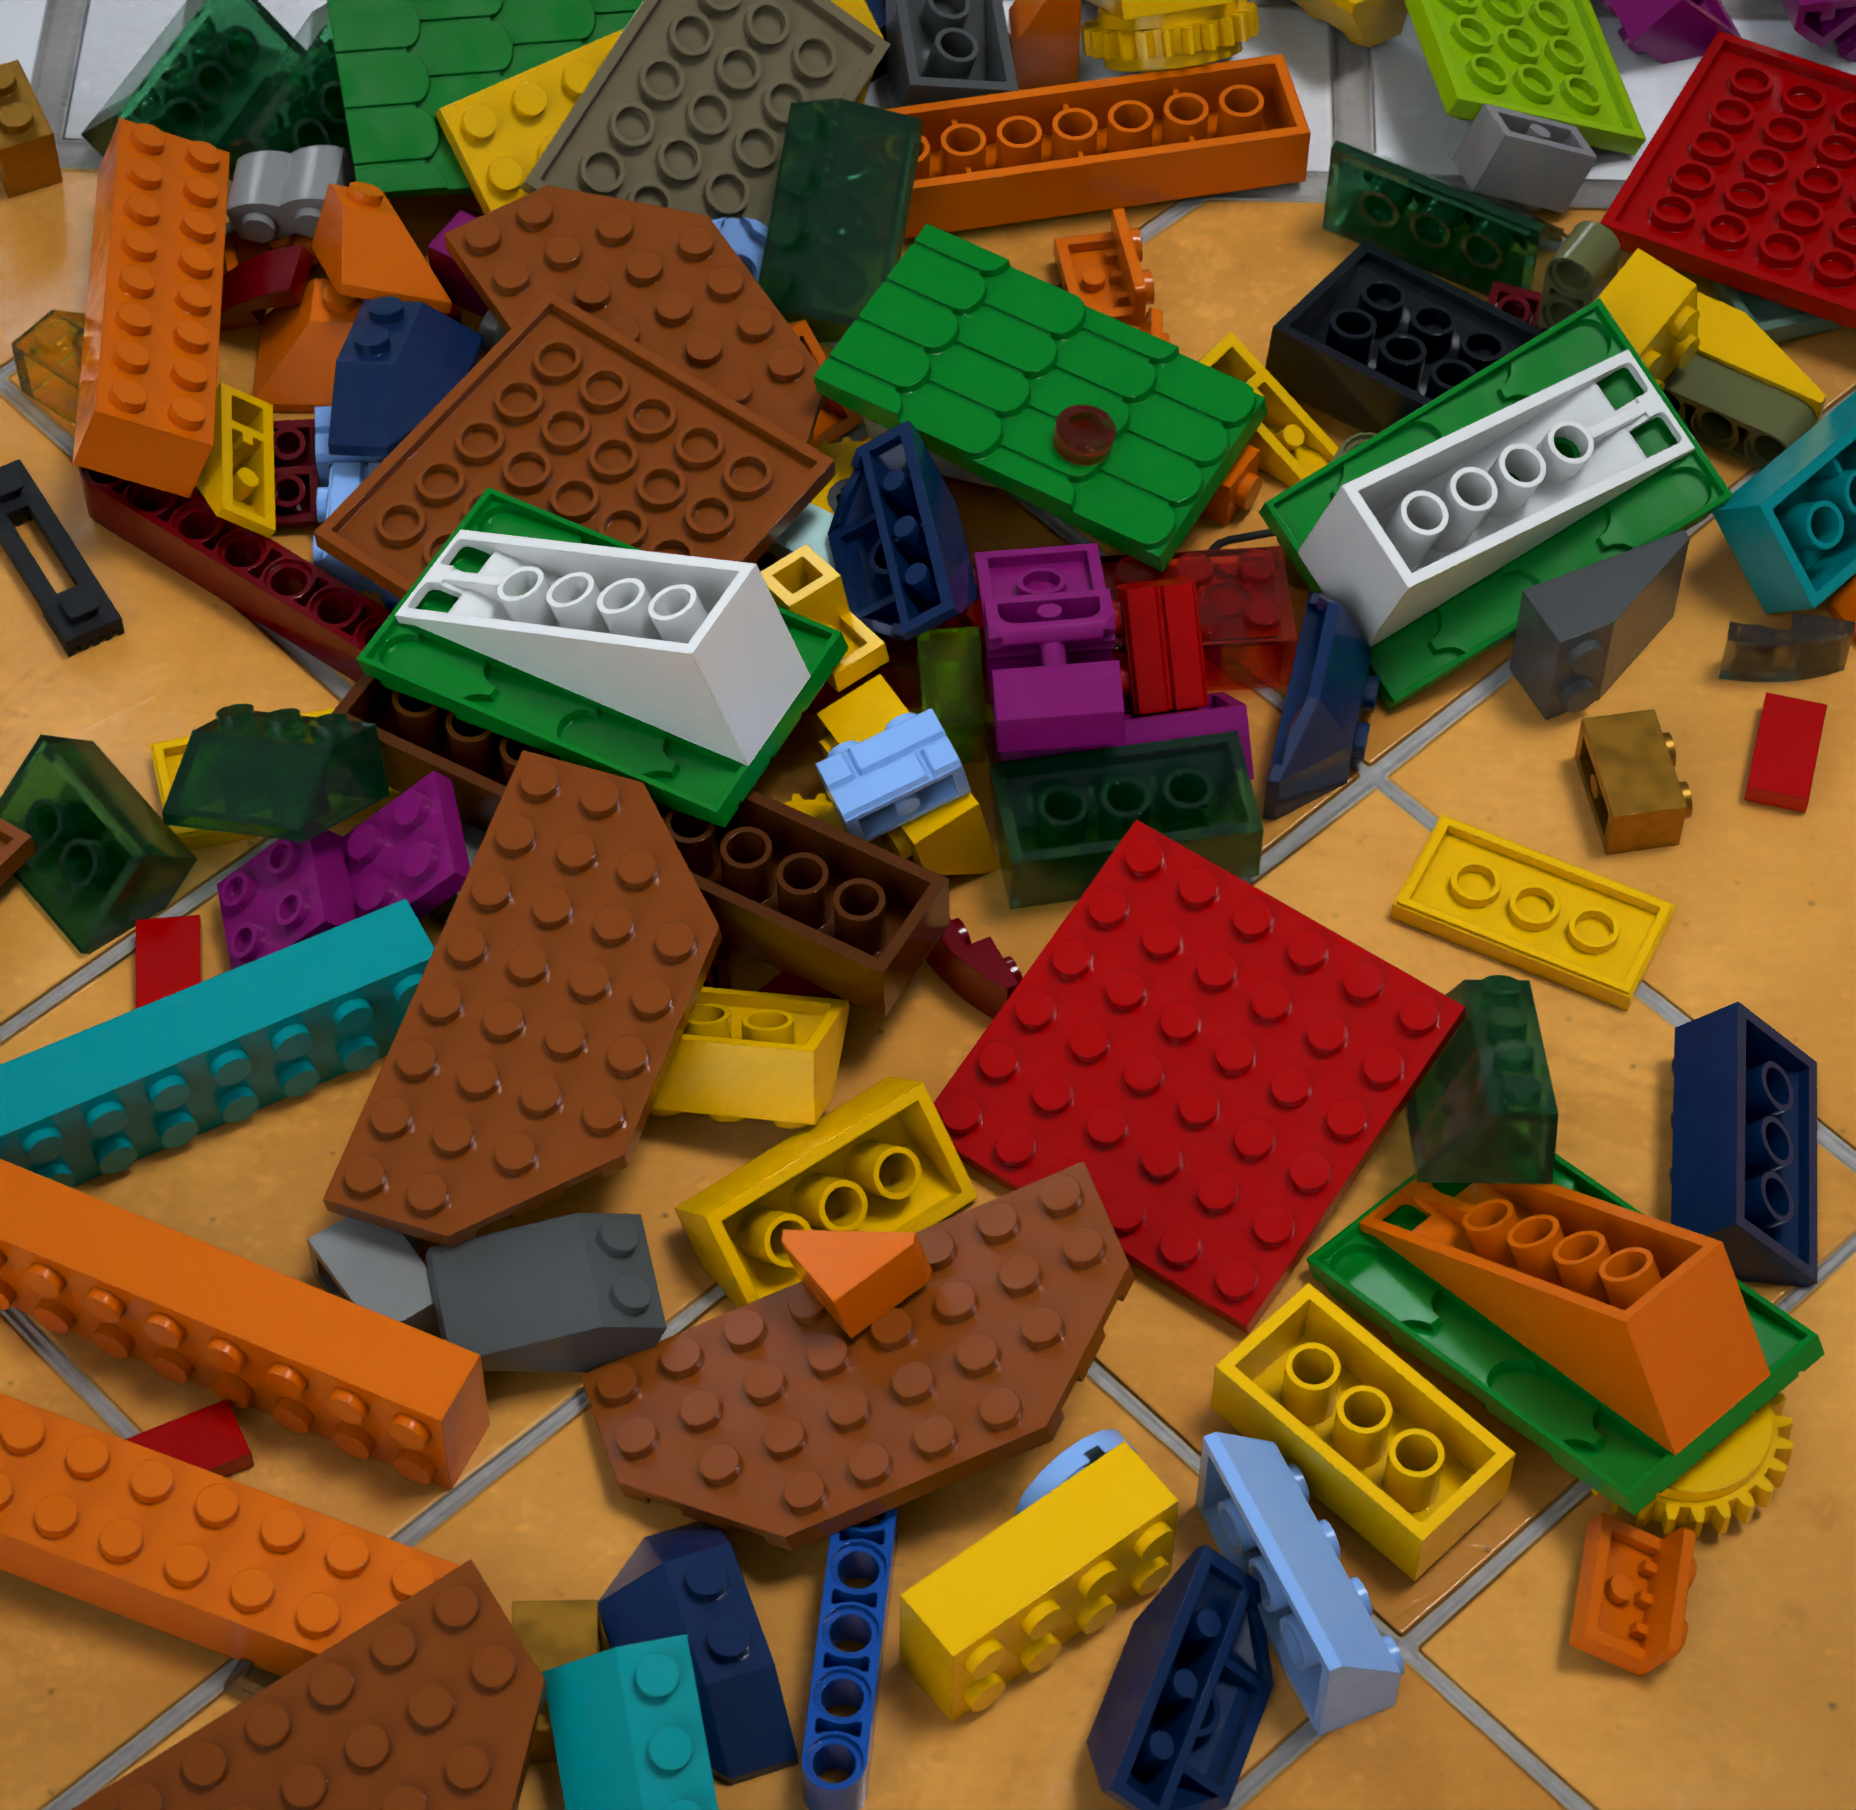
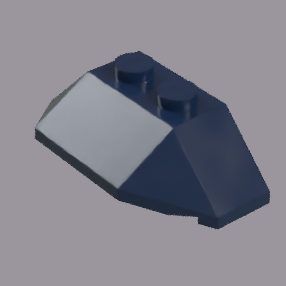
M390 296L379 297L374 300L364 299L336 360L328 439L329 455L386 458L478 363L484 349V336L423 302L402 301L399 298Z
M908 420L856 448L851 463L854 470L841 492L828 531L835 569L841 575L850 611L878 637L909 641L959 615L979 597L957 504L915 426Z
M1309 592L1267 778L1263 812L1264 819L1277 820L1346 784L1352 759L1364 761L1370 724L1362 723L1360 720L1362 711L1374 713L1380 676L1369 675L1372 648L1340 603L1321 592Z
M696 1521L644 1537L598 1601L600 1620L610 1649L687 1634L713 1776L729 1785H733L799 1764L775 1663L730 1541L719 1527L702 1521Z
M1206 1544L1194 1550L1134 1621L1086 1741L1101 1791L1128 1810H1220L1228 1807L1274 1685L1267 1634L1257 1605L1262 1603L1259 1581Z

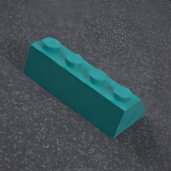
M687 1634L614 1647L542 1672L549 1685L546 1698L565 1810H719Z

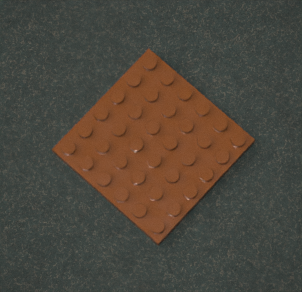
M548 290L314 531L317 547L399 599H402L486 488L489 487L643 551L756 563L836 475L835 460L551 290Z

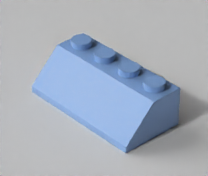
M1221 1432L1203 1436L1196 1507L1222 1556L1259 1581L1262 1603L1257 1605L1266 1630L1267 1640L1318 1736L1395 1706L1400 1678L1405 1672L1401 1653L1391 1636L1385 1635L1381 1637L1370 1617L1372 1616L1371 1601L1361 1580L1356 1576L1349 1579L1339 1560L1341 1551L1333 1528L1325 1519L1318 1521L1308 1504L1310 1498L1309 1490L1299 1467L1295 1463L1286 1464L1275 1442Z

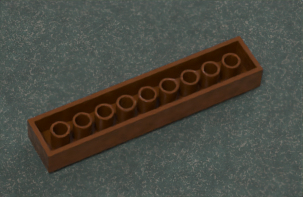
M365 673L362 674L329 716L338 764L401 793H404L431 772L436 771L452 780L460 820L487 832L522 751L525 750L558 759L554 754L458 720L454 712L388 689L378 679L367 676ZM751 790L743 803L740 802L738 804V810L725 828L654 802L719 924L722 935L721 942L884 1018L950 924L949 878L755 790Z

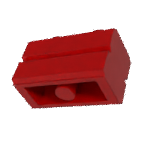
M1176 577L1116 585L1117 601H1112L1116 625L1115 639L1122 638L1124 662L1120 663L1123 700L1129 701V709L1134 714L1141 715L1209 705L1196 581L1191 577Z

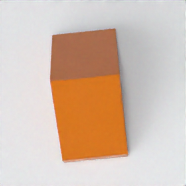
M783 1230L781 1243L799 1279L851 1339L930 1282L932 1268L916 1232Z

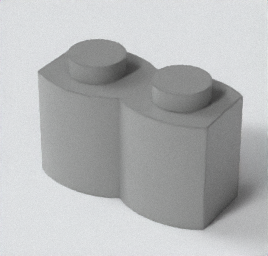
M331 145L303 147L292 153L264 150L245 154L237 160L226 214L242 239L265 243L275 239H283L293 233L314 238L329 183L349 187L351 182L356 181L354 165L345 148Z

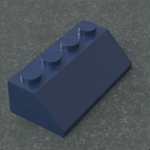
M1740 1002L1733 1003L1675 1027L1674 1058L1672 1060L1674 1091L1673 1112L1671 1114L1673 1144L1672 1167L1670 1169V1182L1672 1185L1670 1224L1722 1241L1735 1277L1739 1281L1809 1287L1817 1284V1062Z

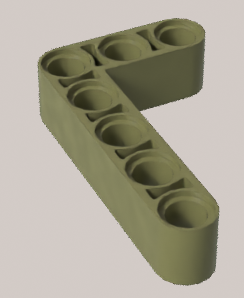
M1582 221L1574 227L1549 261L1545 272L1537 328L1546 331L1594 302L1615 277L1618 270L1621 248L1616 235L1609 228L1601 223ZM1697 353L1683 369L1675 367L1664 381L1665 387L1663 392L1696 441L1761 470L1817 424V416L1814 410L1798 397Z

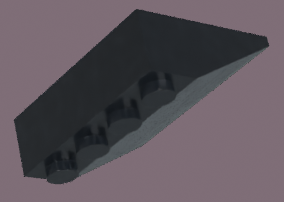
M1364 241L1273 326L1265 368L1291 396L1306 402L1361 432L1378 434L1545 331Z

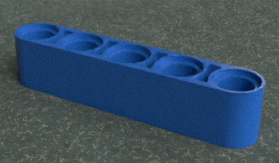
M898 1507L873 1517L880 1521L872 1526L856 1524L830 1535L802 1751L803 1798L809 1810H860L867 1797L897 1548ZM854 1578H863L871 1581L873 1584L866 1588L855 1589L846 1586L844 1583ZM844 1641H856L866 1646L860 1651L850 1653L836 1648L838 1644ZM843 1704L853 1706L858 1710L857 1713L849 1717H837L827 1712L830 1708ZM834 1769L845 1771L850 1775L849 1779L841 1783H828L820 1779L819 1776L823 1772Z

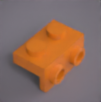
M1124 208L1112 209L1111 231L1054 238V258L1063 290L1078 296L1087 307L1128 325L1140 327L1145 318L1146 305L1154 304V282L1150 269L1141 270L1140 262L1143 259L1141 235L1138 228H1129Z
M1604 1512L1588 1521L1569 1645L1640 1677L1676 1657L1683 1648L1688 1635V1624L1684 1618L1688 1590L1694 1581L1697 1564L1693 1558L1696 1532L1681 1526L1661 1539Z

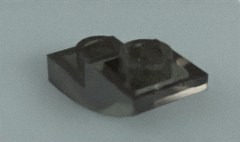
M1793 613L1789 631L1768 628L1758 624L1749 625L1730 622L1721 658L1719 679L1744 682H1788L1826 676L1842 671L1845 668L1855 622Z

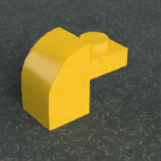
M807 544L761 571L777 606L842 632L849 649L836 668H832V673L826 681L837 692L842 691L890 661L885 642L850 611L841 575Z

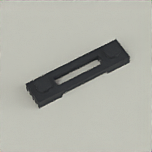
M18 459L1 466L0 544L40 606L45 620L69 657L75 655L74 649L79 647L81 652L87 650V643L89 642L93 646L99 645V638L102 636L106 641L112 639L111 633L116 631L118 636L124 634L120 614L21 460ZM27 516L29 521L34 520L76 586L57 594L12 522L15 521L17 526L24 524L23 517Z

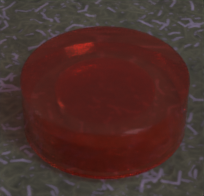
M1074 405L1066 408L1059 414L1053 432V445L1058 454L1071 463L1084 466L1095 465L1107 459L1111 454L1116 436V427L1112 418L1103 410L1090 405Z

